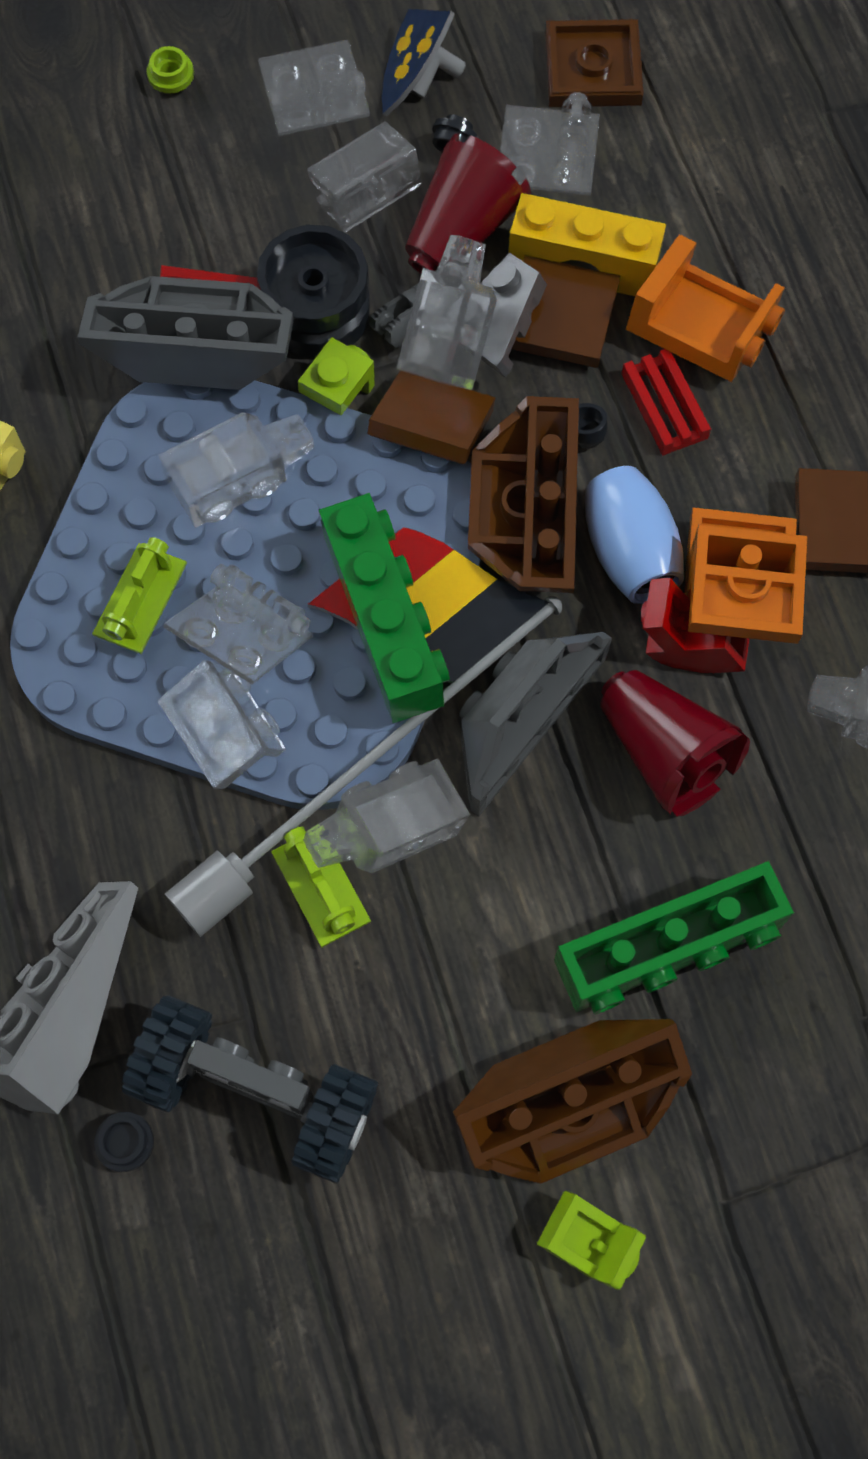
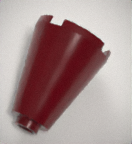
M454 134L445 145L406 243L405 250L410 256L408 259L409 265L426 278L433 275L439 269H444L449 273L516 212L521 193L531 195L530 184L525 178L520 185L512 176L517 166L495 147L477 137L470 135L464 143L459 141L460 134Z
M639 670L616 673L605 683L602 689L603 698L600 707L660 806L669 814L673 812L677 817L684 816L713 798L721 790L714 782L725 769L733 776L740 768L749 751L750 739L739 727Z

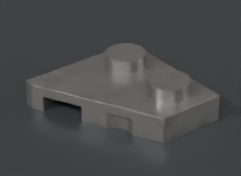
M509 252L442 324V327L450 337L503 377H506L513 367V363L508 356L516 337L525 338L532 322L531 314L534 308L539 305L547 283L537 270Z

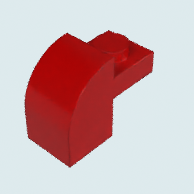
M671 578L651 579L648 599L641 608L643 629L648 633L645 653L649 657L672 668L699 673L745 672L749 638L688 632L689 598Z

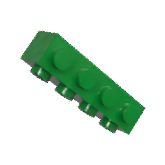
M370 493L319 509L324 539L392 723L394 724L443 707V682L450 680L449 672L440 649L434 651L429 649L425 634L431 633V626L422 602L414 604L411 602L407 588L413 586V580L404 555L397 557L393 555L389 542L396 540L387 510L384 509L377 512Z
M767 861L560 945L557 948L554 963L576 1013L591 1007L595 1015L624 1003L623 993L643 985L646 993H650L670 985L678 980L675 972L695 964L698 971H704L719 965L730 958L727 952L729 949L747 943L749 949L754 950L772 943L781 937L778 929L783 927L794 914V911L770 862Z

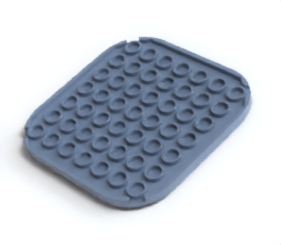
M256 380L240 390L144 382L126 394L112 408L101 425L14 617L10 640L11 659L17 680L35 709L48 722L69 735L279 805L302 809L408 720L405 719L394 724L392 723L359 631L345 621L323 611L308 607L309 602L339 579L324 539L319 509L370 493L377 512L384 509L387 510L394 533H397L403 527L419 531L444 542L481 567L483 561L468 550L471 463L468 460L465 464L456 463L367 434L369 419L372 415L348 408L342 415H339L305 395ZM150 537H155L164 541L169 546L166 554L187 561V565L141 655L95 637L92 633L138 543H147ZM424 721L318 810L347 806V802L362 797L373 790L377 792L384 787L406 764L417 743Z

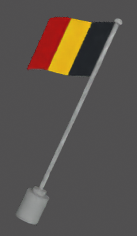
M403 527L395 533L396 540L389 542L394 557L404 555L410 569L413 586L408 587L407 591L412 604L421 601L427 613L431 633L425 634L429 649L430 651L440 649L450 676V680L446 681L450 685L443 690L444 704L552 613L559 615L562 611V603L557 597L549 596L542 600L525 591H519L514 586L496 579L444 542L419 531ZM340 579L308 603L309 608L332 615L349 623L358 630ZM437 709L408 719L242 859L234 852L225 858L218 850L215 851L164 894L196 934L202 937L253 894L247 884L254 878V875L249 870L253 863L279 843L285 834L298 827Z

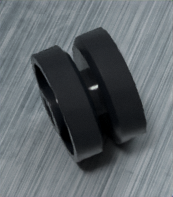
M308 224L286 230L269 242L259 258L257 271L258 288L273 298L281 307H286L293 312L294 321L288 351L302 357H317L331 337L347 346L359 341L369 324L370 315L368 265L362 248L344 232L330 226Z

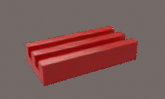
M663 349L660 350L657 357L653 358L649 354L643 356L638 364H634L633 360L623 364L621 375L662 456L709 438L711 428L672 352ZM662 369L676 399L678 400L692 428V431H690L688 425L686 424L659 370ZM641 376H648L659 398V402L665 414L668 415L678 436L671 437Z

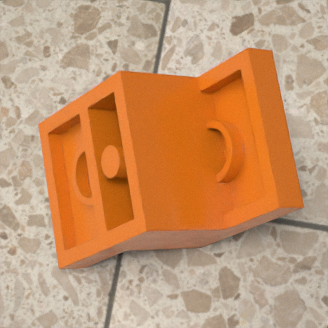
M693 507L689 523L684 594L690 600L688 632L799 643L803 635L807 536L796 535L797 519Z

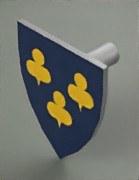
M408 9L390 52L384 74L382 110L385 116H388L403 102L410 92L425 98L438 68L455 79L462 74L465 62L440 46L455 15L453 12Z

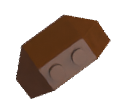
M526 396L516 406V410L500 422L472 450L468 550L519 591L574 593L579 398Z
M672 1019L598 1020L494 1064L453 1111L474 1168L485 1171L491 1169L507 1176L542 1184L648 1138L670 1107L679 1087H684L692 1076V1071L677 1025Z

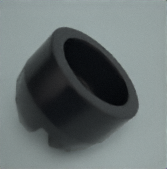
M579 404L578 447L585 449L594 448L603 442L608 430L607 413L597 404Z

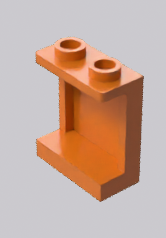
M679 234L636 293L626 330L732 382L743 364L751 368L755 363L765 342L761 338L762 335L765 333L772 336L777 329L785 312L784 308L778 306L785 287L775 283L765 300L707 273L690 264L697 242Z

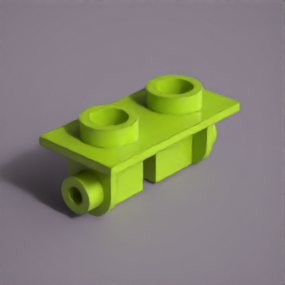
M150 537L147 543H138L92 635L142 655L187 565V561L166 554L169 546L158 538Z
M301 826L285 834L286 844L272 850L271 853L321 948L370 923L371 920L321 827L319 826L306 832L304 827Z

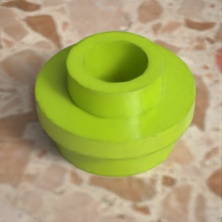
M173 46L161 47L151 55L147 65L149 83L154 89L163 93L180 92L187 88L194 78L193 64L189 57L179 48Z

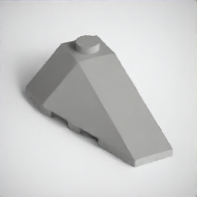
M131 881L99 882L54 933L53 942L56 947L49 956L41 959L33 967L27 964L16 977L23 985L0 1011L1 1098L25 1110L59 1114L63 1106L68 1104L75 1096L79 1086L78 1081L91 1059L138 892V887Z

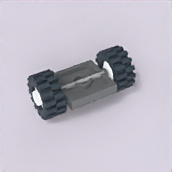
M169 995L163 996L160 999V1003H156L152 1009L151 1018L147 1017L143 1024V1032L134 1043L136 1048L134 1053L129 1056L127 1062L129 1068L123 1076L122 1082L125 1083L122 1086V1092L165 1112H170L178 1104L180 1095H184L189 1079H192L197 1073L203 1080L301 1120L305 1125L300 1131L298 1137L300 1139L295 1146L292 1165L333 1183H338L345 1172L346 1166L349 1164L352 1153L363 1132L367 1115L371 1110L373 1099L376 1095L378 1082L333 1064L329 1068L328 1074L326 1073L323 1078L321 1088H318L314 1097L309 1086H307L308 1081L303 1079L304 1073L291 1066L271 1060L268 1069L254 1064L255 1059L248 1056L249 1051L219 1037L216 1038L213 1046L206 1044L210 1034L207 1032L212 1024V1020H210L212 1014Z

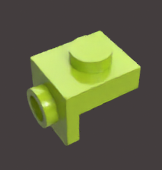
M331 337L298 380L299 393L342 415L360 391L369 394L375 386L374 360L370 359L359 347L354 345L347 346Z
M564 1190L537 1245L587 1277L619 1290L625 1279L634 1272L638 1265L640 1250L645 1242L646 1235L635 1228L619 1223L578 1195Z

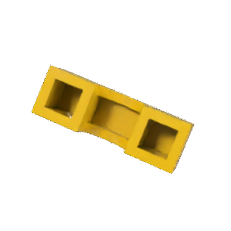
M521 193L510 231L509 252L522 261L524 255L559 263L567 260L587 262L601 272L620 275L617 292L635 296L659 262L666 224Z

